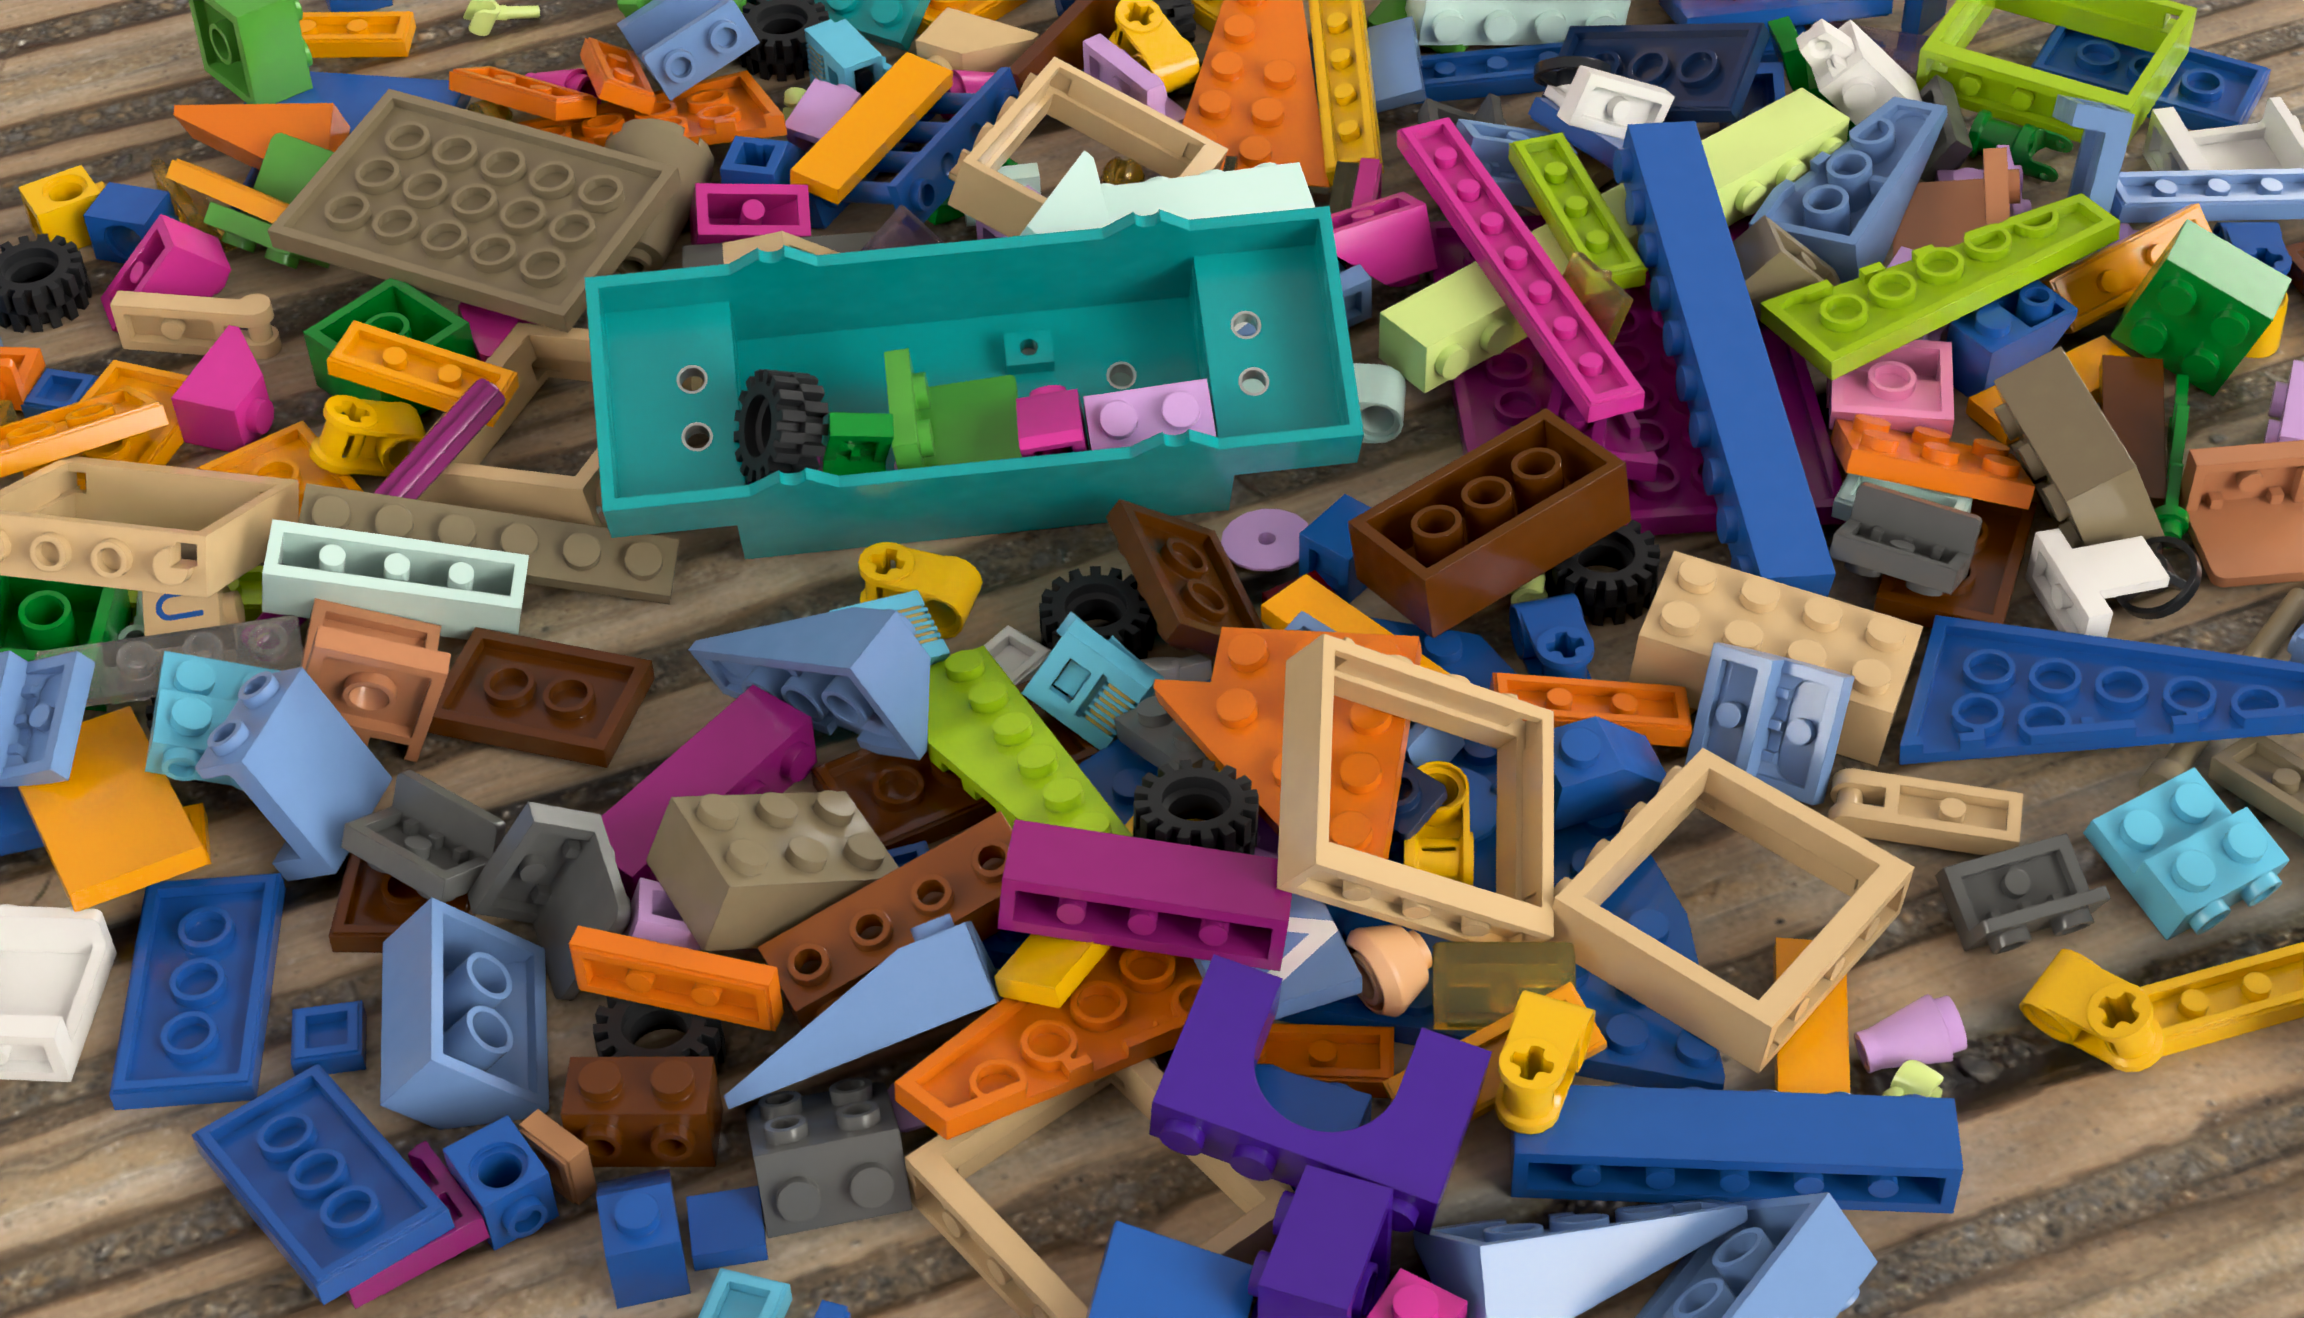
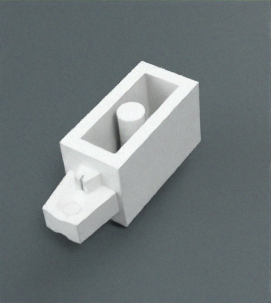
M1820 19L1809 30L1802 32L1796 38L1800 53L1812 68L1819 92L1843 114L1848 116L1855 125H1858L1893 97L1922 101L1916 81L1851 19L1838 29L1825 20Z

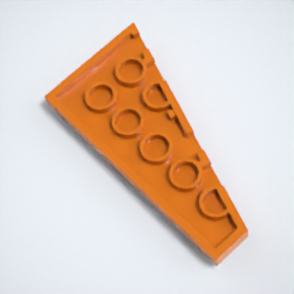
M1223 0L1182 125L1228 149L1220 168L1224 172L1253 168L1259 164L1269 162L1276 163L1277 165L1300 162L1312 199L1330 203V185L1325 171L1321 123L1303 0Z
M747 70L702 80L671 101L662 90L654 91L656 100L650 115L606 102L597 104L596 117L554 121L540 117L518 122L521 125L605 147L607 137L612 131L613 135L621 131L623 123L632 119L647 118L674 122L685 127L683 136L692 140L697 145L699 138L708 145L733 142L735 136L769 138L787 135L784 114Z
M1111 946L1060 1008L1003 998L894 1082L895 1101L944 1139L949 1140L1143 1060L1172 1050L1177 1044L1202 984L1201 974L1193 958Z

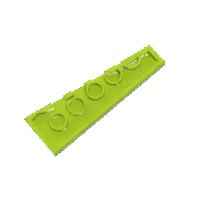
M2080 193L2009 217L2003 222L1988 224L1965 232L1964 242L1948 248L1934 247L1930 244L1912 250V260L1889 268H1885L1881 262L1859 268V278L1836 286H1833L1828 280H1824L1760 303L1761 322L1833 381L2119 240L2120 220Z
M984 645L972 650L955 652L946 660L930 665L927 742L929 758L942 772L950 769L961 778L963 790L975 800L983 797L995 807L996 813L1001 811L1012 829L1014 820L1017 819L1133 837Z

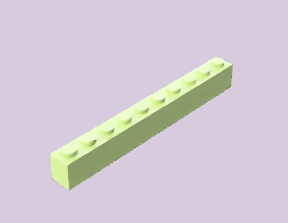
M1801 87L1702 140L1727 225L1730 226L1744 217L1756 213L1772 189L1785 179L1795 182L1811 170L1810 160L1824 151L1831 155L1847 142L1850 118ZM1621 183L1604 192L1601 196L1637 252L1639 236L1636 225L1630 226L1627 222L1625 213L1626 191L1624 184ZM1547 223L1531 231L1584 307L1606 294L1589 296ZM1475 261L1381 311L1378 358L1388 366L1398 370L1405 379L1426 393L1448 380L1455 379L1461 373L1486 359L1502 353L1506 348L1528 336Z

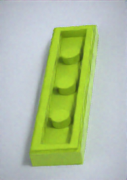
M1556 133L1509 143L1508 159L1589 296L1645 285L1647 268L1564 134Z

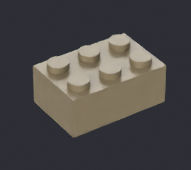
M2061 346L1994 380V384L2003 404L1994 408V412L2009 440L2012 441L2016 438L2020 440L2012 444L2010 448L2027 475L2031 476L2034 481L2041 479V482L2035 484V491L2050 518L2055 516L2058 522L2065 519L2066 522L2060 524L2058 528L2072 549L2143 536L2145 540L2165 536L2137 466Z
M833 790L806 793L767 792L764 794H707L704 796L671 797L646 859L647 864L702 951L757 948L899 868L847 792Z

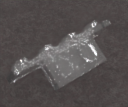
M291 615L44 650L35 654V660L78 651L96 662L87 698V707L108 703L134 702L155 697L164 651L284 671L301 667L303 646L298 618Z

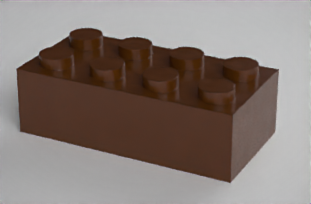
M1545 408L1349 520L1348 528L1357 580L1430 637L1435 638L1631 522L1626 462Z

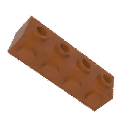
M1001 811L757 947L765 965L777 967L781 994L801 1029L811 1023L898 948L914 943L915 941L910 931L913 927L950 913L955 926L972 921L981 941L1002 930L997 929L1001 885L1012 828Z

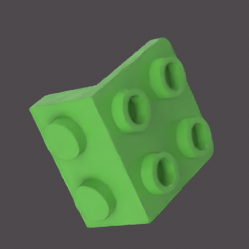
M277 133L270 140L253 189L290 204L334 152L292 136ZM210 201L203 223L224 230L221 241L253 253L257 243L267 247L264 258L297 269L300 259L329 269V263L274 248L267 231L273 223L247 212L243 213Z

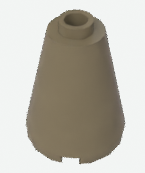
M654 118L632 119L623 123L621 131L614 135L612 131L607 137L606 148L678 167L681 180L680 187L619 265L618 269L623 274L658 271L662 268L690 219V208L695 183H710L712 179L714 157L708 144L699 138L697 145L692 140L683 136L685 127L674 122Z

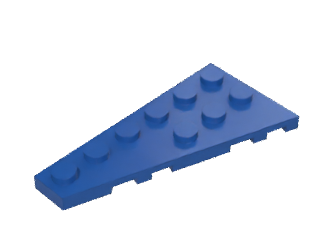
M1935 615L1900 744L1899 765L2304 733V663Z

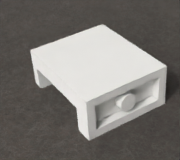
M2281 97L2267 99L2263 119L2258 123L2194 131L2187 130L2174 107L2152 109L2143 156L2152 171L2304 168V132L2301 129L2298 118L2291 114Z
M13 904L0 905V1079L71 1082L117 955L103 913L100 910L84 909L74 912L72 906L59 908L17 906Z

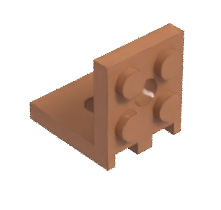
M315 598L310 614L301 667L304 668L366 746H368L370 737L406 745L404 760L417 762L448 676L451 654L438 651L441 632L440 625Z

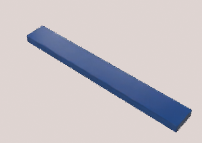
M1804 25L1794 26L1798 35L1806 31ZM1770 37L1760 63L1779 62ZM1564 42L1421 56L1423 64L1421 71L1426 97L1441 102L1486 97L1489 93L1502 96L1543 92L1545 87L1537 84L1533 79L1534 65L1542 60L1558 57ZM1424 101L1417 102V103H1413V104H1421V103H1424Z

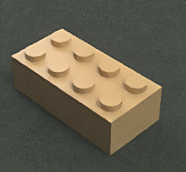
M1674 551L1640 630L1629 682L1686 687L1689 708L1698 710L1713 644L1717 642L1762 651L1855 676L1836 754L1878 767L1909 676L1923 626Z

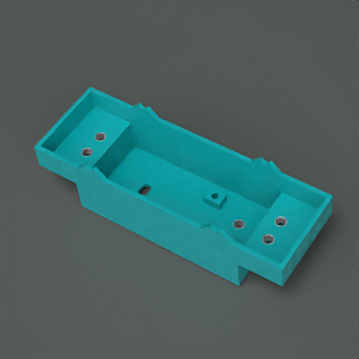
M1330 206L1189 220L1159 209L1156 213L1147 216H1140L1132 212L1103 228L824 255H814L783 245L781 249L771 252L756 248L729 264L585 277L602 510L611 538L737 525L744 558L755 559L863 548L880 542L902 544L1108 523L1106 516L1119 499L1170 516L1226 511L1230 507L1234 475L1357 463L1364 437ZM1247 322L1255 327L1256 332L1251 336H1242L1235 331L1234 327L1239 323ZM909 348L914 373L925 371L928 387L1013 375L1016 378L1018 398L1029 397L1032 390L1048 385L1064 386L1066 390L1078 389L1083 413V396L1207 378L1216 437L1188 429L1186 432L1178 435H1167L1161 432L1130 447L1100 450L1089 449V451L895 470L894 468L895 457L891 444L886 459V471L838 476L805 467L803 471L797 473H783L778 470L748 485V476H743L739 470L742 462L736 461L735 452L740 447V444L734 442L733 432L739 430V422L734 421L736 410H742L743 406L738 400L741 390L748 391L745 382L749 376H755L754 372L759 369L808 373L818 379L817 385L823 386L825 395L821 402L828 403V412L889 414L884 352ZM1030 348L1035 350L1036 353H1034L1033 355H1025L1022 353V351L1024 349ZM1122 372L1128 374L1132 381L1126 386H1117L1112 383L1110 378L1114 374ZM692 376H697L704 380L702 387L695 391H689L682 387L683 382ZM1247 379H1258L1265 388L1260 392L1251 393L1244 389L1242 383ZM829 413L823 417V424H827ZM697 433L705 434L709 437L708 443L702 448L690 447L687 444L688 439Z

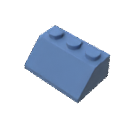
M433 897L383 942L380 1106L439 1130L491 1124L506 1115L512 1121L526 1119L537 1109L545 1114L549 1110L545 948Z
M1829 1192L1734 1202L1747 1205L1748 1221L1685 1255L1635 1318H1836L1840 1312L1851 1306L1858 1298L1860 1293L1859 1286L1878 1261Z

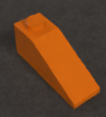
M334 103L174 105L173 115L193 139L259 171L270 140L277 133L292 136L332 152L338 149L350 133L349 124Z

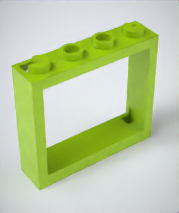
M1956 0L1920 49L1916 84L1920 92L1935 75H1938L1953 84L1960 108L1977 113L1985 109L1991 111L1994 118L2024 126L2026 123L2061 134L2081 143L2083 128L2070 126L2052 117L2057 95L2115 105L2135 114L2128 140L2129 144L2188 54L2197 8L2170 0ZM1994 8L2155 54L2129 94L2125 95L1965 48ZM2171 15L2179 16L2177 20L2170 17Z

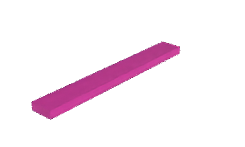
M1447 117L1397 130L1398 149L1586 422L1590 423L1643 409L1645 391L1451 119Z

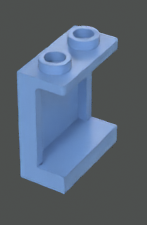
M652 0L617 23V26L644 68L670 101L760 43L734 0Z
M2058 94L2052 117L2070 126L2084 129L2067 198L2082 193L2110 213L2135 114L2115 105Z
M303 667L274 673L269 671L260 672L247 680L240 688L238 702L226 720L214 729L208 737V747L196 764L195 770L203 779L225 775L232 777L286 840L272 864L287 881L336 874L349 853L341 848L345 823L372 814L393 778Z

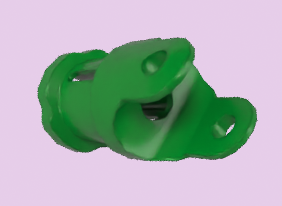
M1983 109L1977 114L1969 132L1973 150L1968 156L1974 158L1978 154L1983 155V149L1996 148L1997 145H2009L2014 165L2022 166L2023 175L2045 182H2055L2059 177L2057 171L2051 166L2032 160L2033 155L2045 147L2058 152L2068 153L2072 151L2074 146L2070 139L2061 134L2027 123L2023 127H2019L1992 118V112Z

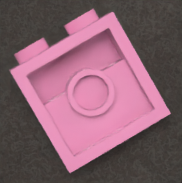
M1914 340L1833 381L1826 377V408H1829V429L1833 430L1836 418L1854 421L1855 415L1864 414L1890 422V429L1913 434L1915 427L1922 426L1934 428L1952 436L1954 425L1952 342Z

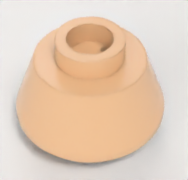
M1396 924L1361 927L1349 933L1345 944L1362 975V993L1357 994V996L1369 1010L1376 1014L1397 1017L1403 1014L1429 981L1428 969L1432 967L1433 960L1426 942L1416 931L1410 930L1407 932L1403 927Z

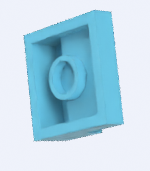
M164 651L145 772L163 774L179 781L200 780L231 785L242 790L236 781L227 775L203 779L195 770V766L208 747L207 740L210 734L226 720L238 702V692L243 684L260 672L269 671L274 673L279 672V670Z
M2195 767L2093 819L2083 832L2166 940L2190 928L2197 935L2210 930L2231 912L2230 906L2241 900H2244L2248 907L2260 903L2282 885L2283 882L2277 875L2290 861L2248 807L2232 814Z

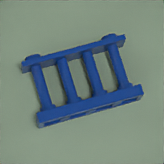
M1000 67L976 93L946 92L838 205L809 193L811 228L826 229L850 203L894 205L902 229H909L910 234H914L951 194L955 182L950 180L948 176L949 172L957 164L961 151L963 149L972 151L974 142L986 122L995 124L997 116L1009 96L1018 98L1019 91L1010 67ZM936 114H955L949 122H929ZM908 143L926 144L920 152L901 151ZM879 173H899L891 182L872 181Z

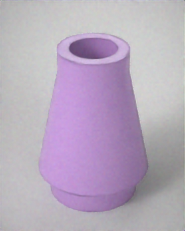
M1926 994L1868 1029L1854 1033L1855 1046L1867 1073L1881 1069L1901 1067L1908 1060H1917L1924 1064L1952 1062L1953 1053L1967 1049V1037L1963 1022L1954 1002L1947 995L1933 999L1929 994Z

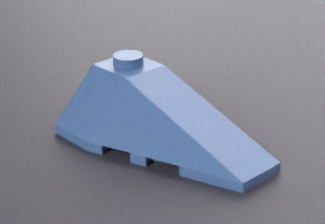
M1893 97L1849 131L1850 140L1831 155L1822 151L1811 159V170L1795 182L1785 179L1774 187L1750 221L1749 228L1766 215L1835 269L1841 283L1859 278V268L1877 262L1883 264L1947 118V106Z
M850 607L696 640L688 649L725 695L737 699L750 686L755 685L811 716L815 730L831 735L837 726L859 734L857 741L861 748L876 754L920 760L927 751L930 656L915 637L916 630L913 624L898 611L893 609L882 610Z
M949 913L911 928L910 931L914 938V943L898 948L726 1093L724 1099L728 1109L1001 1001L1004 997H999L994 979L997 971L972 921L955 926Z
M1699 1199L1620 1207L1615 1210V1223H1610L1609 1215L1574 1214L1573 1212L1548 1214L1549 1229H1543L1541 1224H1507L1505 1219H1494L1436 1227L1431 1229L1429 1235L1413 1231L1414 1246L1432 1284L1467 1300V1318H1575L1748 1221L1747 1205L1714 1199Z

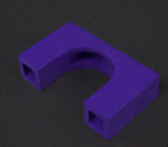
M1214 954L1152 1101L1149 1135L1160 1138L1165 1146L1177 1153L1188 1156H1196L1202 1153L1227 1162L1236 1172L1252 1180L1267 1181L1274 1179L1297 1188L1305 1166L1310 1165L1393 1188L1392 1230L1398 1232L1415 1230L1429 1235L1483 1087L1492 1051L1422 1027L1398 1092L1391 1104L1381 1115L1361 1127L1346 1131L1323 1132L1302 1127L1286 1119L1270 1105L1260 1090L1254 1070L1278 1011L1283 978Z

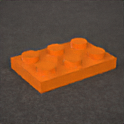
M1864 414L1855 415L1854 421L1839 418L1835 420L1830 442L1846 473L2029 510L2035 485L2022 468L2021 463L2018 462L2013 454L2009 453L2010 447L2005 444L1980 438L1974 439L1972 446L1951 442L1949 434L1922 426L1915 427L1913 434L1890 429L1891 423L1884 419Z

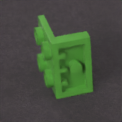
M909 348L884 352L889 414H893L894 425L892 448L898 470L1022 457L1018 441L1016 410L1018 389L1015 376L1005 375L928 387L925 371L914 373Z

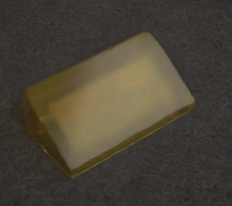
M160 158L151 160L152 164L150 167L157 190L169 191L175 214L180 219V222L217 237L224 253L236 249V246L221 241L224 230L203 223L210 204L206 196L201 192L166 178L169 165Z
M1437 942L1433 945L1431 982L1434 1030H1481L1514 1012L1519 997L1524 990L1546 995L1569 982H1572L1576 989L1575 947L1573 943Z

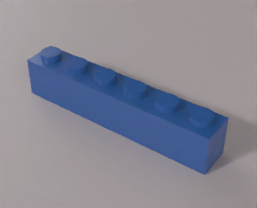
M1626 1084L1611 1086L1571 1085L1559 1118L1553 1127L1542 1133L1531 1135L1517 1133L1510 1129L1511 1197L1651 1203L1714 1199L1734 1203L1829 1192L1841 1210L1953 1214L1964 1170L1955 1098H1934L1917 1094L1877 1096L1853 1095L1847 1092H1832L1829 1094L1791 1093L1771 1089L1734 1091L1707 1090L1701 1087H1686L1682 1089L1633 1087Z

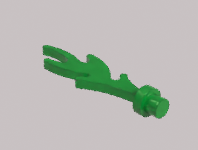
M2176 374L2172 417H2169L2164 505L2154 509L2164 535L2180 540L2181 536L2186 534L2189 528V514L2185 509L2178 506L2190 405H2187L2189 375Z

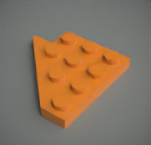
M1222 627L1211 682L1155 679L1153 688L1158 703L1210 761H1215V766L1219 771L1228 765L1236 769V779L1246 775L1252 781L1251 790L1257 789L1259 795L1258 814L1279 836L1286 660L1322 634H1327L1339 639L1348 637L1356 645L1386 655L1392 654L1407 657L1413 664L1420 666L1422 648L1419 636ZM1335 695L1333 701L1329 842L1389 859L1411 721Z

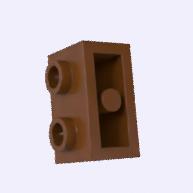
M570 1057L560 1114L563 1127L588 1146L592 1167H716L723 1105L714 1057Z

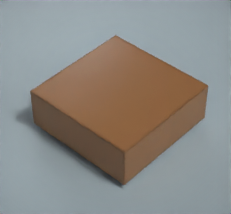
M539 1109L535 1110L519 1124L520 1133L549 1172L553 1189L573 1204L576 1203L578 1205L597 1190L589 1150L586 1144Z

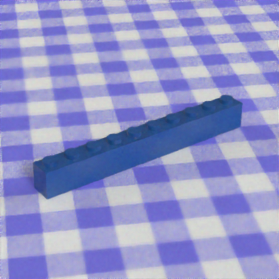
M1696 122L1628 124L1623 147L1616 149L1614 152V177L1618 184H1624L1626 191V219L1630 226L1636 225L1639 236L1637 253L1645 267L1648 268L1651 277V306L1654 312H1661L1664 322V351L1667 356H1673L1677 367V396L1681 402H1687L1689 408L1690 441L1692 446L1700 448L1704 460L1702 469L1703 486L1706 494L1714 495L1718 509L1716 515L1717 535L1722 544H1728L1732 557L1730 568L1828 597L1836 572Z

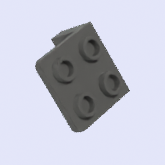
M529 801L467 893L472 914L533 923L539 946L545 948V966L556 999L572 1001L580 992L569 948V942L577 926L622 934L627 929L631 918V902L626 895L615 861V852L610 845L601 814Z
M864 1077L848 1078L832 1084L829 1087V1091L801 1096L796 1091L775 1092L762 1097L758 1105L751 1106L745 1110L768 1238L913 1210L900 1130L886 1084L881 1082L872 1083L870 1079Z

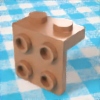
M2007 147L1983 149L1982 179L1919 182L1893 239V258L1901 246L1912 250L1930 244L1934 247L1948 248L1964 242L1965 232L1988 224L2000 223L2010 217L2009 204L2020 203L2019 169H2008Z
M2304 440L2189 449L2181 481L2178 506L2185 509L2189 514L2188 533L2211 583L2225 588L2304 581Z

